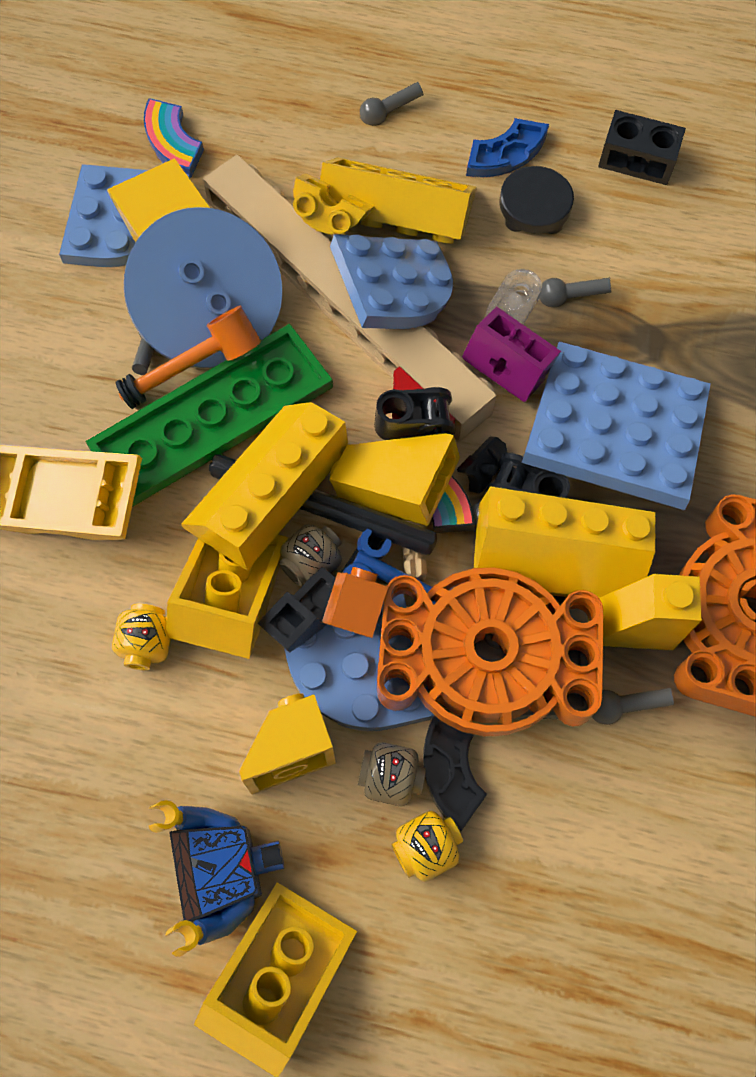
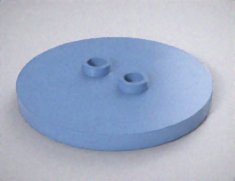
M194 207L177 210L159 218L140 235L127 260L124 273V297L129 316L139 334L153 349L171 360L212 337L206 325L221 314L240 305L259 338L262 340L269 336L275 326L281 308L282 280L278 263L271 248L252 226L239 217L219 209ZM218 351L192 367L213 368L227 359L221 351Z

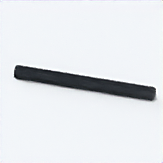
M221 454L215 455L209 464V471L212 477L221 479L237 460ZM315 489L299 508L361 532L368 528L372 531V536L383 540L389 539L391 543L423 555H430L437 542V534L434 531Z

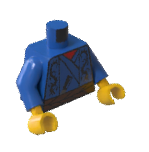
M164 800L151 805L149 809H160L163 811L166 818L165 823H154L149 825V829L155 833L163 832L172 827L177 829L170 831L169 834L183 921L168 929L166 936L173 932H179L184 936L185 946L172 952L173 956L180 957L195 948L197 944L203 945L230 935L253 912L255 899L262 896L259 875L284 869V861L279 841L253 847L250 830L246 826H241L236 817L208 807H177L172 801Z

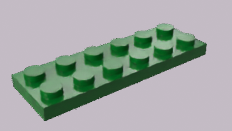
M288 324L262 339L261 343L249 352L233 360H226L85 442L91 452L139 455L142 458L132 505L134 507L208 463L215 455L223 454L265 429L284 406L308 403L332 389L333 379L291 324Z

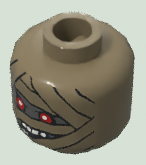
M306 524L281 546L280 554L282 559L279 561V565L295 584L302 587L321 567L325 568L329 573H332L339 567L342 562L338 549L341 541L327 526L320 529L314 525Z
M379 742L373 747L372 751L365 750L358 786L364 787L365 796L370 800L402 807L409 803L412 793L421 795L426 767L418 766L419 757L414 749Z

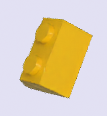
M303 693L290 695L281 699L277 703L278 707L268 712L239 770L241 780L251 795L336 764L333 746L315 695L304 697Z

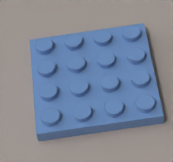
M558 342L557 349L561 352L550 368L522 463L685 510L690 501L710 383L584 349L579 346Z

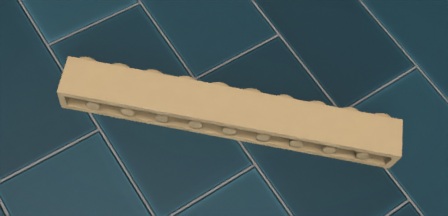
M235 155L203 178L208 203L214 209L233 214L252 226L271 248L280 272L392 379L394 370L400 366L423 389L442 387L451 392L452 402L449 405V413L455 418L454 438L458 442L493 414L497 395L491 384L486 379L478 378L471 372L463 358L456 352H450L444 347L436 333L429 327L420 326L410 329L361 327L330 248L332 237L329 234L316 231L306 224L301 216L295 212L294 207L287 201L284 193L277 186L272 187L266 182L256 166L253 164L248 165L240 156Z

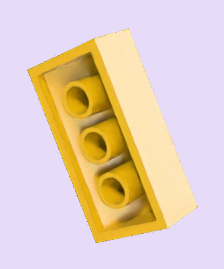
M339 157L322 162L320 180L330 185V195L334 200H345L347 196L352 195L374 206L367 218L361 221L362 225L374 228H382L383 223L397 226L396 231L398 233L417 236L418 231L432 233L433 240L450 244L454 243V239L461 240L465 234L477 188L476 186Z
M312 402L284 406L181 523L182 527L248 571L329 474L332 465L342 456L346 446L349 445L345 421Z
M491 486L479 503L474 568L495 567L517 572L536 581L551 595L568 597L569 594L577 590H586L600 598L648 576L655 554V512Z

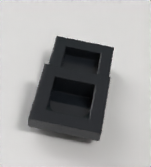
M321 567L294 595L287 591L258 622L259 626L289 653L295 650L327 625L322 623L336 578L325 568Z

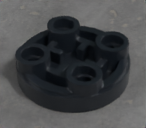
M543 166L520 168L505 179L501 188L499 205L505 218V225L514 232L525 231L529 233L556 234L562 230L563 224L571 214L574 193L568 180L553 169Z

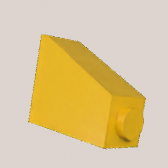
M447 433L351 444L346 446L340 459L332 465L330 481L340 498L388 515L428 526L459 462L460 455L454 435Z
M652 574L599 598L603 606V646L674 650L702 621L700 577Z

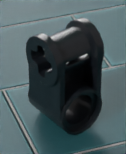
M442 387L385 391L379 396L376 404L374 428L377 435L383 440L443 433L454 435L455 424L450 421L449 405L452 402L451 392ZM397 413L402 418L391 419L386 414Z
M505 453L502 454L499 460L501 468L495 481L491 482L486 489L487 492L491 486L536 494L549 490L556 493L558 497L568 498L570 483L565 475L522 463L523 456Z

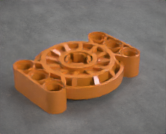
M731 494L719 501L705 522L706 531L711 539L697 548L679 574L680 576L700 577L702 621L683 639L692 654L677 667L674 673V682L677 689L689 698L756 717V622H754L756 620V613L749 607L747 599H744L745 597L756 599V499ZM723 515L732 517L737 525L727 522ZM708 552L709 559L705 563H695L699 557ZM691 666L699 667L705 672L707 683L700 682L693 677ZM735 678L743 680L748 685L750 695H745L737 689Z
M495 567L472 568L452 574L434 585L428 593H426L420 581L408 575L397 576L387 584L388 590L383 606L377 673V697L380 703L387 709L393 711L404 710L410 707L414 700L419 697L424 706L442 722L461 732L486 737L507 736L526 730L545 718L552 709L558 719L564 724L573 727L581 726L587 723L600 708L603 683V606L598 596L586 590L574 591L568 595L560 606L553 595L536 581L517 572ZM399 594H407L414 598L415 603L410 607L402 608L397 606L393 599ZM581 609L587 614L589 622H577L571 617L569 610ZM485 634H493L492 641L499 644L504 654H506L503 659L489 662L477 655L474 645L484 640ZM403 635L409 638L413 645L407 650L399 651L392 648L389 641L394 636ZM570 650L581 651L587 657L588 665H575L570 660L568 652ZM392 678H401L408 683L409 690L402 695L391 694L384 686L386 682ZM426 685H427L428 688L430 689V692H429V693H428L427 690L425 689ZM577 693L583 696L587 701V710L578 711L573 709L568 703L567 694ZM440 702V703H441L444 707H446L450 712L446 711V710H445L440 704H438V703ZM527 711L534 712L530 717L512 723V719L520 717ZM470 721H476L480 723H497L498 725H483Z

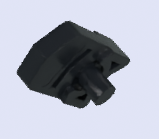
M490 436L457 468V472L468 476L469 492L480 494L501 468L499 460L502 454L508 452L506 443L498 437Z

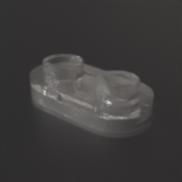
M517 269L510 272L488 305L486 316L497 306L524 325L540 297L542 283L538 275L527 269ZM516 292H523V293H525L526 295L520 296V295H519L518 293H516Z

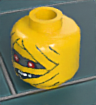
M133 604L130 610H125L119 614L112 642V650L117 656L125 659V667L135 670H150L151 664L166 660L171 639L166 632L167 617L165 616L164 609L149 604Z
M426 811L400 825L396 830L397 841L391 845L407 877L410 878L415 875L419 880L426 882L458 864L459 851L457 845L463 843V838L451 817L443 821L436 812Z

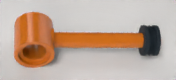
M240 305L228 310L206 325L212 337L137 379L128 374L126 379L122 378L123 382L120 379L117 380L115 383L121 400L125 401L131 409H134L136 404L140 405L139 401L141 403L147 401L144 393L216 352L221 351L227 361H230L255 348L261 343V339L242 306Z

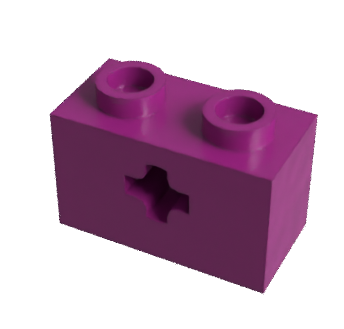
M496 306L476 326L462 358L525 403L543 383L561 351Z

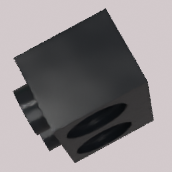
M615 110L598 167L668 185L686 128Z

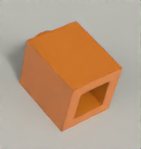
M352 567L351 574L338 572L322 623L372 638L388 586L376 583L377 574L360 568Z

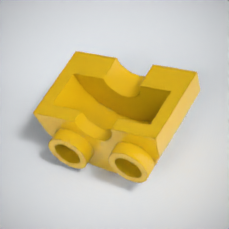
M309 174L295 177L293 188L294 210L306 224L316 231L330 235L345 233L366 219L374 207L352 195L347 196L345 200L336 201L330 195L329 184Z

